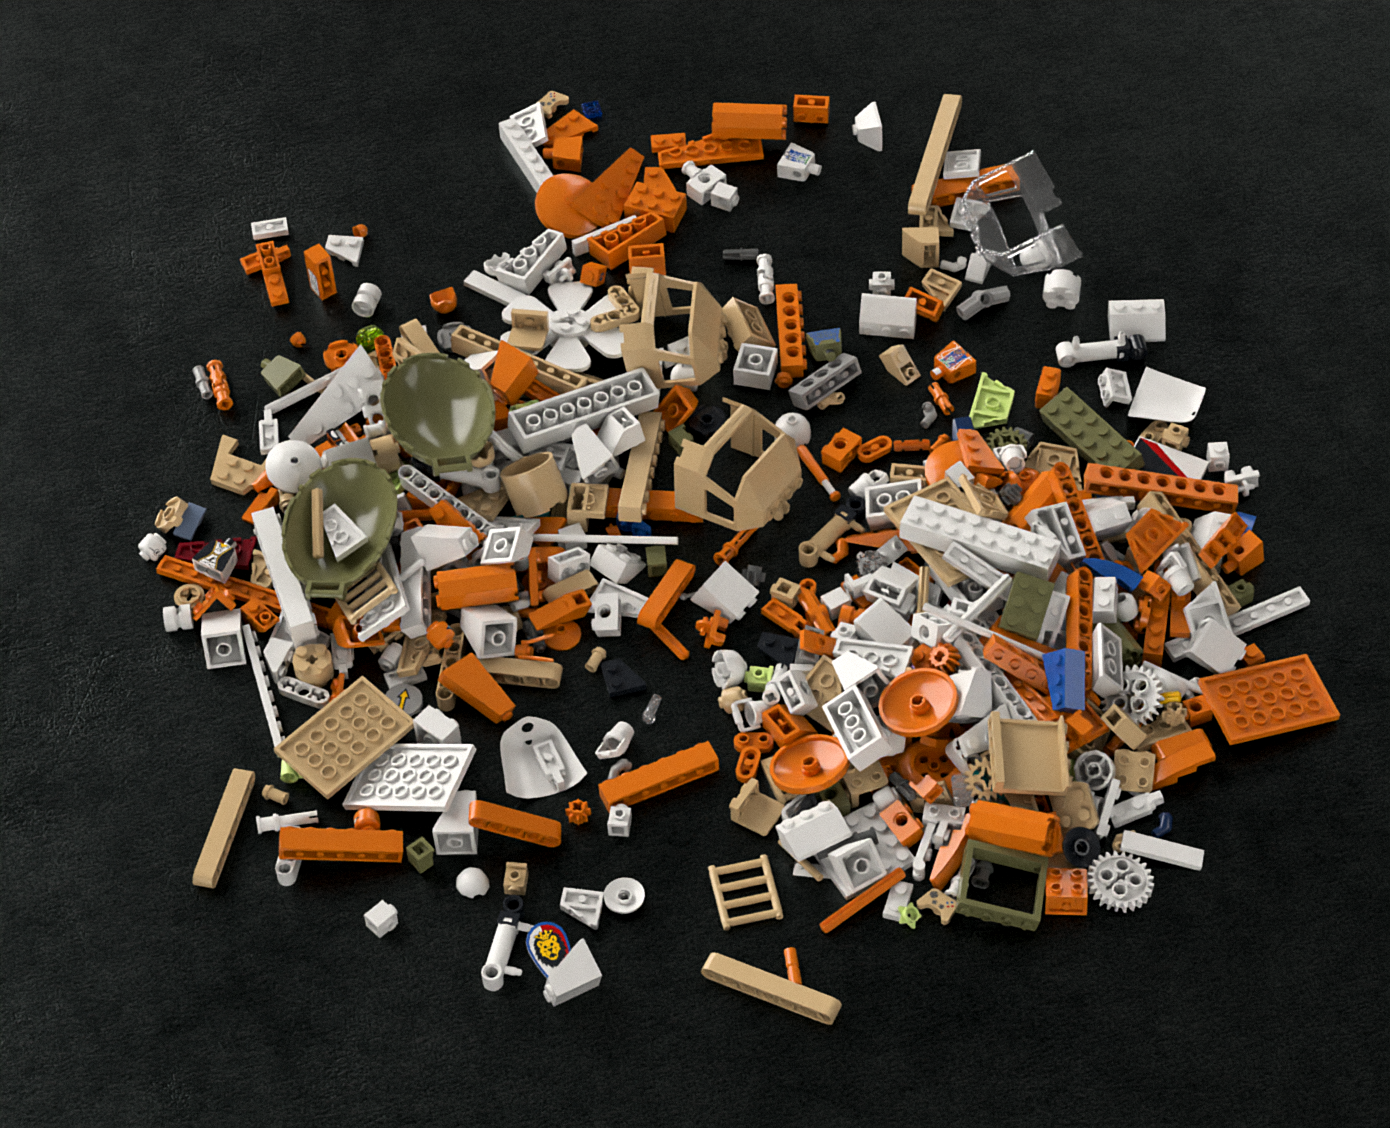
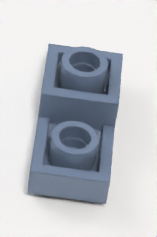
M189 502L187 509L182 515L183 521L175 528L173 535L192 542L197 527L201 525L207 509Z

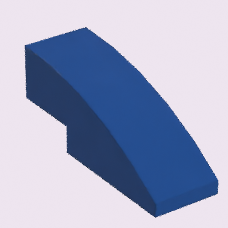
M1084 558L1079 563L1080 567H1087L1094 577H1116L1117 584L1129 593L1135 590L1143 578L1135 571L1107 560Z

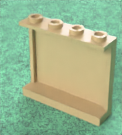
M991 711L987 723L992 791L998 793L1065 796L1068 789L1072 787V777L1069 776L1068 772L1071 762L1067 758L1069 742L1065 738L1067 735V724L1064 723V715H1060L1058 722L1002 719L1000 718V712Z

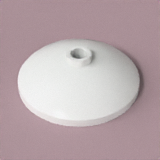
M288 440L277 444L269 452L265 465L266 474L270 482L279 490L287 493H298V487L300 484L304 485L310 479V474L319 468L322 470L320 456L317 451L309 444L298 440ZM297 460L298 462L294 464L291 461Z

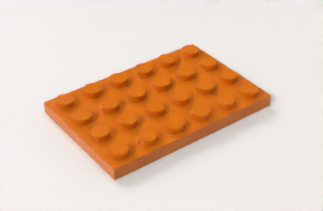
M1307 654L1199 678L1198 685L1230 745L1339 720L1340 713Z

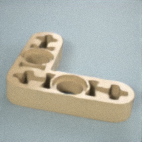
M612 286L608 289V299L616 309L593 316L590 319V328L594 332H603L619 327L621 324L638 321L640 309L624 288Z

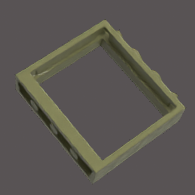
M968 839L963 851L955 912L964 914L967 917L981 918L983 921H993L1004 926L1018 927L1025 931L1026 929L1035 931L1041 919L1048 858ZM972 858L1037 873L1038 880L1033 914L966 899Z

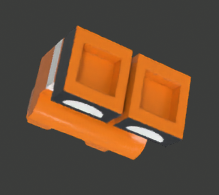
M345 422L342 428L336 431L333 428L326 431L328 442L332 446H340L366 438V435L357 437L362 434V429L358 423L349 426Z

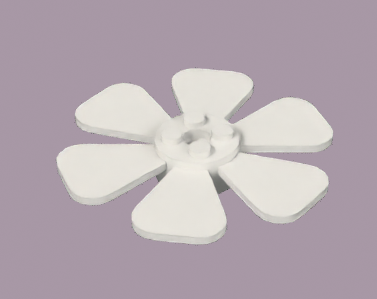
M557 282L550 285L548 295L557 309L555 312L530 295L516 297L502 311V320L507 324H512V308L548 311L549 332L543 349L549 344L553 348L545 360L569 371L583 372L590 367L591 359L584 349L588 344L607 358L622 357L620 343H624L623 332L620 333L619 328L603 332H594L590 328V319L593 316L616 309L609 301L608 295H606L584 312L582 309L593 294V288L590 285L580 282ZM511 331L504 333L500 341L507 342ZM522 350L534 356L540 352L532 350Z

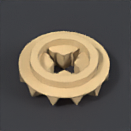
M185 584L179 587L174 594V601L178 606L191 604L193 608L198 602L202 603L203 599H205L204 590L197 584ZM190 593H191V594H192V598H191V600L188 601L187 598L189 597V595H190Z

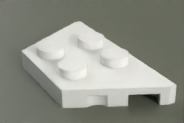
M1214 581L1183 609L1191 637H1193L1201 622L1208 618L1214 619L1233 634L1217 583Z

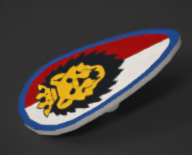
M547 921L536 924L527 934V950L539 970L548 978L571 951L567 935L559 925Z

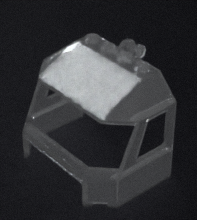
M1034 150L972 180L961 200L963 205L961 209L963 213L962 219L965 222L966 229L973 232L970 235L973 242L978 245L975 247L978 255L983 256L986 262L1013 277L1060 268L1081 258L1083 255L1082 251L1078 250L1064 224L1051 230L1049 228L1044 213L1063 203L1060 197H1055L1053 193L1055 186ZM1004 172L1009 173L1016 185L1013 188L985 194L980 187V184ZM1022 196L1032 215L1039 235L1009 249L990 201ZM1036 245L1044 260L1016 267L1012 256Z

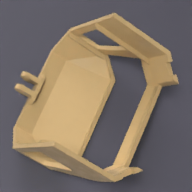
M652 272L625 274L626 279H631L641 317V323L619 325L620 333L623 332L624 343L620 344L626 371L630 372L643 367L657 389L672 388L675 385L682 387L701 385L718 373L721 363L727 359L728 343L723 339L726 338L724 325H727V315L723 314L722 307L706 287L700 282L686 281ZM667 288L692 291L691 306L672 307ZM690 314L688 329L690 356L655 347V317ZM659 361L692 365L695 378L664 380Z
M723 397V402L730 405L731 417L704 445L683 438L681 444L684 447L680 457H676L674 462L675 508L735 531L764 527L772 518L781 521L783 515L787 514L790 510L787 500L801 487L803 482L795 439L787 435L755 409ZM762 429L777 438L766 451L762 450ZM730 437L732 448L751 454V456L759 457L743 475L735 498L706 476L714 455ZM706 490L734 508V522L707 511Z

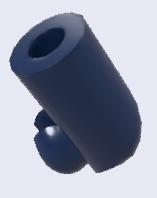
M1169 812L1159 814L1160 826L1151 831L1154 838L1159 839L1172 830L1173 817Z

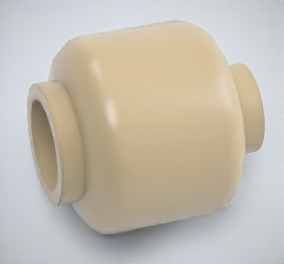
M740 686L723 689L721 697H718L719 706L721 709L724 708L726 713L731 714L733 713L732 703L748 698V694ZM745 703L737 705L740 712L744 711Z

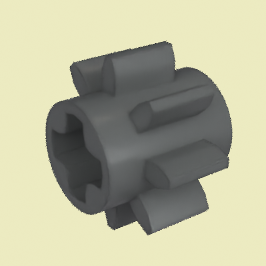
M1007 483L999 491L1002 496L1000 498L1005 506L1010 504L1015 506L1023 498L1020 493L1023 489L1017 483L1013 485Z
M748 565V569H743L742 576L751 585L759 586L760 582H765L766 573L762 572V567Z

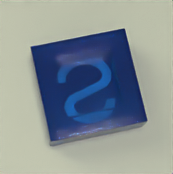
M598 100L581 104L584 117L587 119L602 116Z

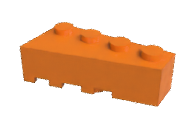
M652 211L632 219V223L617 225L615 230L610 232L605 230L600 232L601 235L595 238L590 236L586 238L589 253L610 270H613L629 259L628 246L653 244L666 236L664 219Z

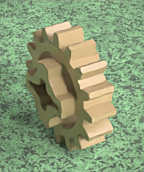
M983 757L982 762L975 759V766L969 764L968 768L970 771H965L964 773L968 777L963 780V783L968 784L965 790H971L970 797L977 795L978 800L985 798V801L989 802L990 797L994 801L997 800V794L1002 796L1003 793L991 791L990 762H987L985 757ZM981 768L980 773L973 776V773ZM984 773L989 780L987 787L985 781L982 780Z

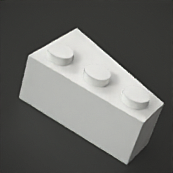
M1067 501L1033 509L1024 517L1030 527L1031 523L1038 520L1040 526L1044 525L1057 536L1056 540L1061 541L1060 557L1057 563L1062 567L1070 565L1071 562L1076 564L1086 556Z

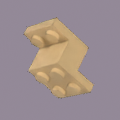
M571 483L569 498L563 504L558 502L552 507L551 517H564L567 519L563 528L580 523L583 531L588 532L590 518L605 519L609 485Z

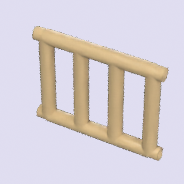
M380 561L360 581L375 570L377 572L347 593L345 600L335 598L352 625H355L359 618L391 594L398 592L396 585ZM380 578H382L381 581H379L377 584H375L373 587H371L369 590H367L365 593H363L349 605L347 604L360 593H362L364 590H366L368 587H370L372 584H374L376 581H378ZM358 581V582L355 583L354 585L350 586V587L348 588V590L351 589L352 587H354V586H355L356 584H358L360 581ZM384 587H388L380 594H378L376 597H374L372 600H370L368 603H366L364 606H362L360 609H358L356 612H352L360 605H362L364 602H366L368 599H370L372 596H374L376 593H378L380 590H382Z
M761 855L760 859L717 868L714 865L708 867L721 923L725 931L730 930L731 926L774 917L778 920L783 918L780 900L767 855ZM757 867L763 868V876L720 884L718 877L719 875ZM767 883L769 891L767 893L724 901L722 892ZM769 900L772 902V910L734 918L728 917L727 909Z

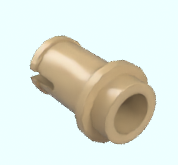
M601 647L593 649L590 659L585 664V668L590 672H596L601 661L606 658V651Z
M266 785L262 791V796L266 800L271 799L282 805H285L289 799V793L274 788V785Z

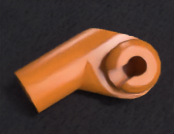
M838 538L835 541L837 551L832 554L835 558L834 564L838 563L849 553V544L845 542V538Z

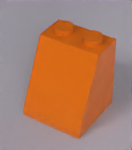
M501 340L490 384L493 388V393L498 397L497 400L501 404L513 406L538 375L539 371L530 356Z

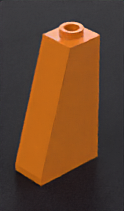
M472 652L441 672L438 681L494 723L497 724L502 720L505 722L513 716L512 712L516 705Z

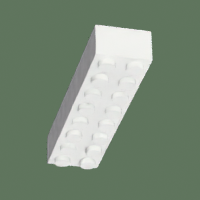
M642 367L508 412V428L522 452L526 453L570 438L574 430L585 423L591 430L600 428L607 414L623 406L633 416L658 408L660 393Z
M915 495L900 522L899 538L946 552L951 543L955 541L993 568L1016 574L1019 571L1048 581L1060 557L1061 541Z
M274 507L251 513L256 536L295 651L299 646L318 644L316 636L320 635L317 625H315L317 621L314 613H312L310 600L305 598V586L290 571L282 551V520L280 514L275 513Z

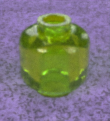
M375 325L366 326L358 331L356 342L358 346L361 344L366 351L375 349V338L384 335L383 331Z

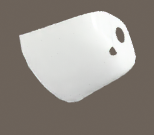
M1146 367L1128 416L1167 423H1188L1195 418L1206 388Z
M524 717L507 729L501 738L500 751L506 792L515 797L529 799L553 795L571 788L579 783L587 774L563 734L550 721L537 717ZM525 723H532L534 725L530 732L522 731V726ZM532 740V743L527 745L525 741ZM552 740L565 767L566 777L563 778L565 789L558 791L554 781L549 783L548 779H546L533 751V745Z

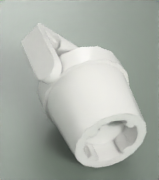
M1009 444L993 449L994 455L1008 471L1019 473L1024 469V458H1027V452L1023 445Z
M873 470L869 474L863 473L848 488V492L851 496H860L866 500L865 487L883 485L889 482L890 479L887 473L881 470ZM876 477L880 478V479H879L878 481H876V482H874V480H873V479L876 478Z
M1170 552L1157 567L1156 573L1172 585L1171 588L1178 596H1183L1194 588V583L1187 572V564L1178 552ZM1175 558L1178 564L1164 573L1163 570Z
M751 697L732 703V714L739 731L745 733L761 728L762 712L774 705H768L763 700L752 701ZM745 703L744 714L751 727L744 728L743 719L737 707L739 704Z
M620 721L610 732H607L603 742L595 752L599 759L619 757L625 753L634 735L631 725Z

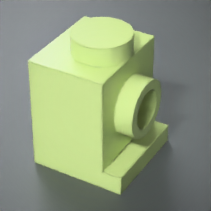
M750 666V670L745 671L744 683H747L748 691L764 692L767 682L771 681L774 674V666H769V668Z

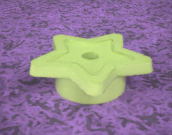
M912 902L907 907L899 906L898 910L901 914L899 923H907L912 929H915L916 921L921 918L918 909L914 907Z

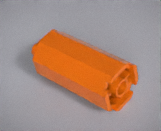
M713 103L712 138L786 140V130H783V128H787V118L784 117V115H787V105Z
M1044 471L1023 494L1020 502L1009 511L1008 516L1001 523L1031 531V527L1024 517L1033 509L1057 504L1048 480L1049 471Z
M514 562L437 572V576H433L434 587L439 589V595H436L437 607L441 608L442 611L461 609L462 607L519 601V596H515V594H518L515 568L511 569V567H515Z
M978 800L977 803H971L969 809L970 819L965 827V834L969 835V839L1046 857H1052L1051 850L1056 851L1058 848L1061 826H1057V821L1060 822V817Z

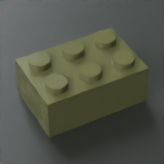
M1017 571L1014 575L998 627L1036 642L1055 583Z

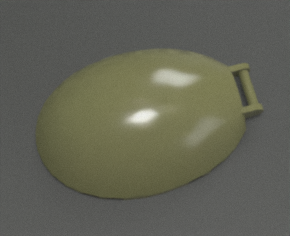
M421 353L403 359V363L398 367L394 365L387 373L386 380L382 383L380 404L383 418L393 437L409 455L431 466L434 476H439L440 473L473 471L471 460L481 452L492 435L496 414L492 390L488 382L481 378L478 370L474 371L470 368V363L460 358L457 360L448 358V354Z
M361 458L340 459L331 462V466L323 470L321 468L317 469L309 475L310 479L304 485L300 484L298 493L295 497L291 498L287 506L281 533L282 551L290 571L300 582L306 585L305 598L311 600L313 597L345 600L348 588L360 581L376 566L395 528L398 498L391 477L384 469L382 470L377 467L376 463ZM315 488L323 490V511L336 504L368 538L367 543L338 563L325 528L324 557L315 559L312 556L311 491Z

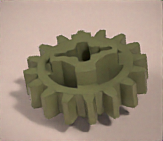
M1002 427L1001 431L995 429V433L990 432L986 440V444L991 451L997 447H1004L1009 444L1017 445L1018 443V445H1023L1027 452V439H1024L1025 435H1019V430L1014 432L1012 427L1009 430Z

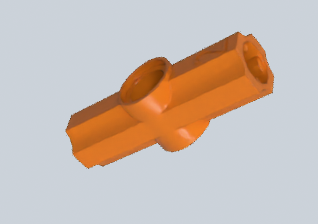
M802 590L798 595V601L805 611L808 623L815 628L825 630L824 635L830 637L831 633L836 629L830 620L826 606L824 604L821 605L813 590Z

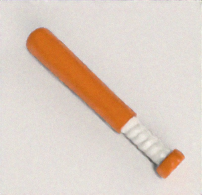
M799 445L797 447L798 456L818 482L825 487L830 495V500L833 502L839 500L841 497L840 492L835 491L828 477L807 447Z

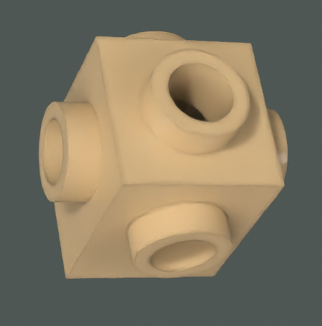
M1171 422L1168 429L1165 428L1161 436L1162 444L1182 451L1183 447L1186 448L1190 441V437H1188L1189 429Z

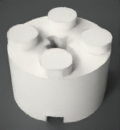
M1065 269L1053 270L1052 274H1047L1043 290V299L1046 302V306L1048 308L1061 306L1069 310L1074 309L1075 305L1079 302L1081 278L1078 275L1077 277L1074 276L1072 271Z

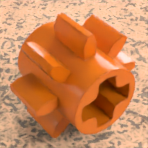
M579 799L569 802V808L565 809L569 822H574L577 825L588 822L587 816L591 815V809L588 808L587 801L583 802Z

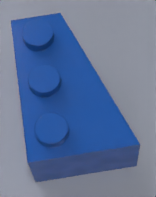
M1063 648L1043 654L1042 658L1053 711L1072 714L1079 709L1085 711V651Z

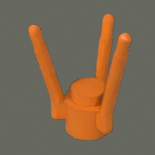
M552 633L530 640H521V644L515 646V658L554 662L552 658L533 656L534 650L529 644L552 638L555 634Z

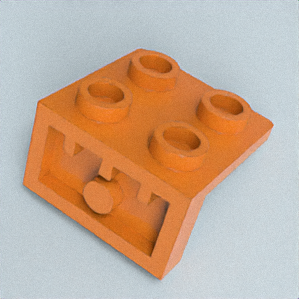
M1047 868L1045 914L1087 916V869Z

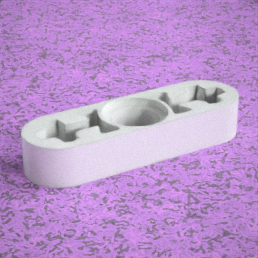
M288 676L282 677L277 683L279 693L282 696L318 709H322L329 703V692L325 689ZM301 690L309 691L305 696L299 695Z

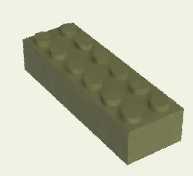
M1068 387L1039 410L1043 422L1071 448H1076L1078 454L1088 463L1139 470L1145 465L1142 454Z

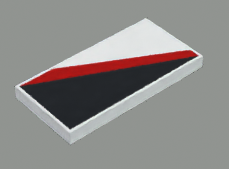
M1139 436L1134 445V448L1142 454L1145 464L1139 469L1140 471L1202 480L1209 466V461Z

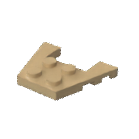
M222 435L210 478L211 484L244 496L253 489L251 484L264 472L266 460L262 465L231 455L238 446V440Z
M1039 442L1028 456L1025 467L1044 472L1050 471L1056 463L1064 462L1071 470L1078 491L1083 490L1077 449Z

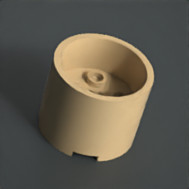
M539 452L525 456L512 462L500 472L501 480L517 517L523 515L524 518H530L549 512L550 508L555 506L556 503L563 504L569 498L568 491L551 452Z

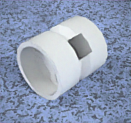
M371 283L361 284L357 296L352 303L353 311L362 317L372 316L382 295L381 290Z
M191 604L180 605L179 608L175 606L163 607L166 632L177 631L179 627L183 630L194 628Z

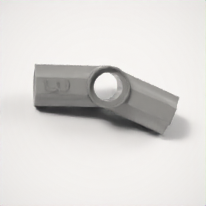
M1007 286L976 290L970 298L956 307L957 313L963 320H967L984 307L1008 302L1010 291ZM984 295V301L981 303V296Z

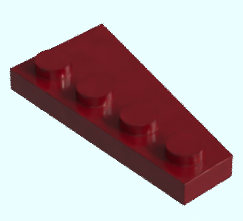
M251 536L250 539L241 540V537L233 538L237 543L235 550L238 559L234 569L249 570L253 559V550L256 549L258 543L257 536ZM222 539L216 540V541L221 542V543H223V544L225 543V541L222 542ZM204 541L179 543L174 558L193 564L192 558L208 543H204Z

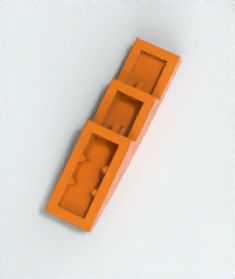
M1234 512L1213 534L1198 555L1212 569L1217 565L1221 557L1228 553L1232 545L1238 542L1248 525Z
M1208 741L1188 747L1155 763L1152 791L1177 783L1178 777L1196 772L1198 766L1215 761L1216 755Z
M966 813L961 830H953L948 846H940L929 879L933 887L939 891L944 888L962 864L964 847L969 839V835L965 834V827L969 823L970 813Z

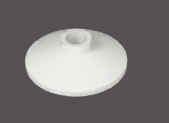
M632 878L615 879L604 890L606 906L620 914L634 912L643 904L645 899L642 885Z

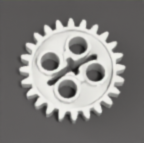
M1127 665L1123 672V685L1127 684V687L1123 692L1104 697L1105 700L1101 701V704L1105 707L1102 710L1105 713L1113 704L1120 706L1122 703H1125L1122 709L1138 726L1141 722L1146 726L1147 719L1153 721L1152 714L1159 715L1156 709L1163 708L1159 701L1165 700L1160 695L1165 692L1161 687L1163 683L1158 680L1159 677L1153 674L1150 669L1146 671L1144 666H1141L1139 669L1137 665H1134L1131 670ZM1146 684V688L1140 691V688ZM1144 703L1143 708L1138 710V706Z
M1114 851L1113 856L1106 852L1105 858L1099 855L1098 860H1093L1092 866H1089L1087 873V887H1090L1089 894H1094L1093 900L1100 899V906L1106 903L1107 910L1112 906L1115 908V912L1122 908L1124 913H1126L1127 907L1134 911L1135 906L1141 908L1142 903H1147L1148 897H1151L1154 877L1150 876L1151 869H1145L1146 863H1139L1140 857L1134 860L1132 859V853L1127 857L1125 856V851L1121 855Z

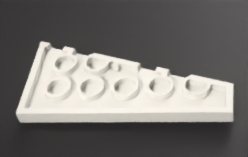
M361 344L288 436L290 440H298L311 445L326 435L327 430L335 429L362 411L365 403L359 397L358 389H361L360 384L380 379L385 381ZM372 396L369 398L368 403L371 405L379 398Z
M388 543L379 561L396 585L398 592L391 594L367 612L363 619L360 620L362 629L361 632H358V639L361 642L389 626L390 623L404 616L410 610L390 543ZM377 570L368 575L367 578H369L371 575L377 572ZM380 578L378 581H376L374 584L368 587L365 590V592L369 590L371 587H373L375 584H377L379 581H381L382 578ZM384 587L382 590H380L378 593H376L374 596H372L370 599L364 602L363 606L388 587Z

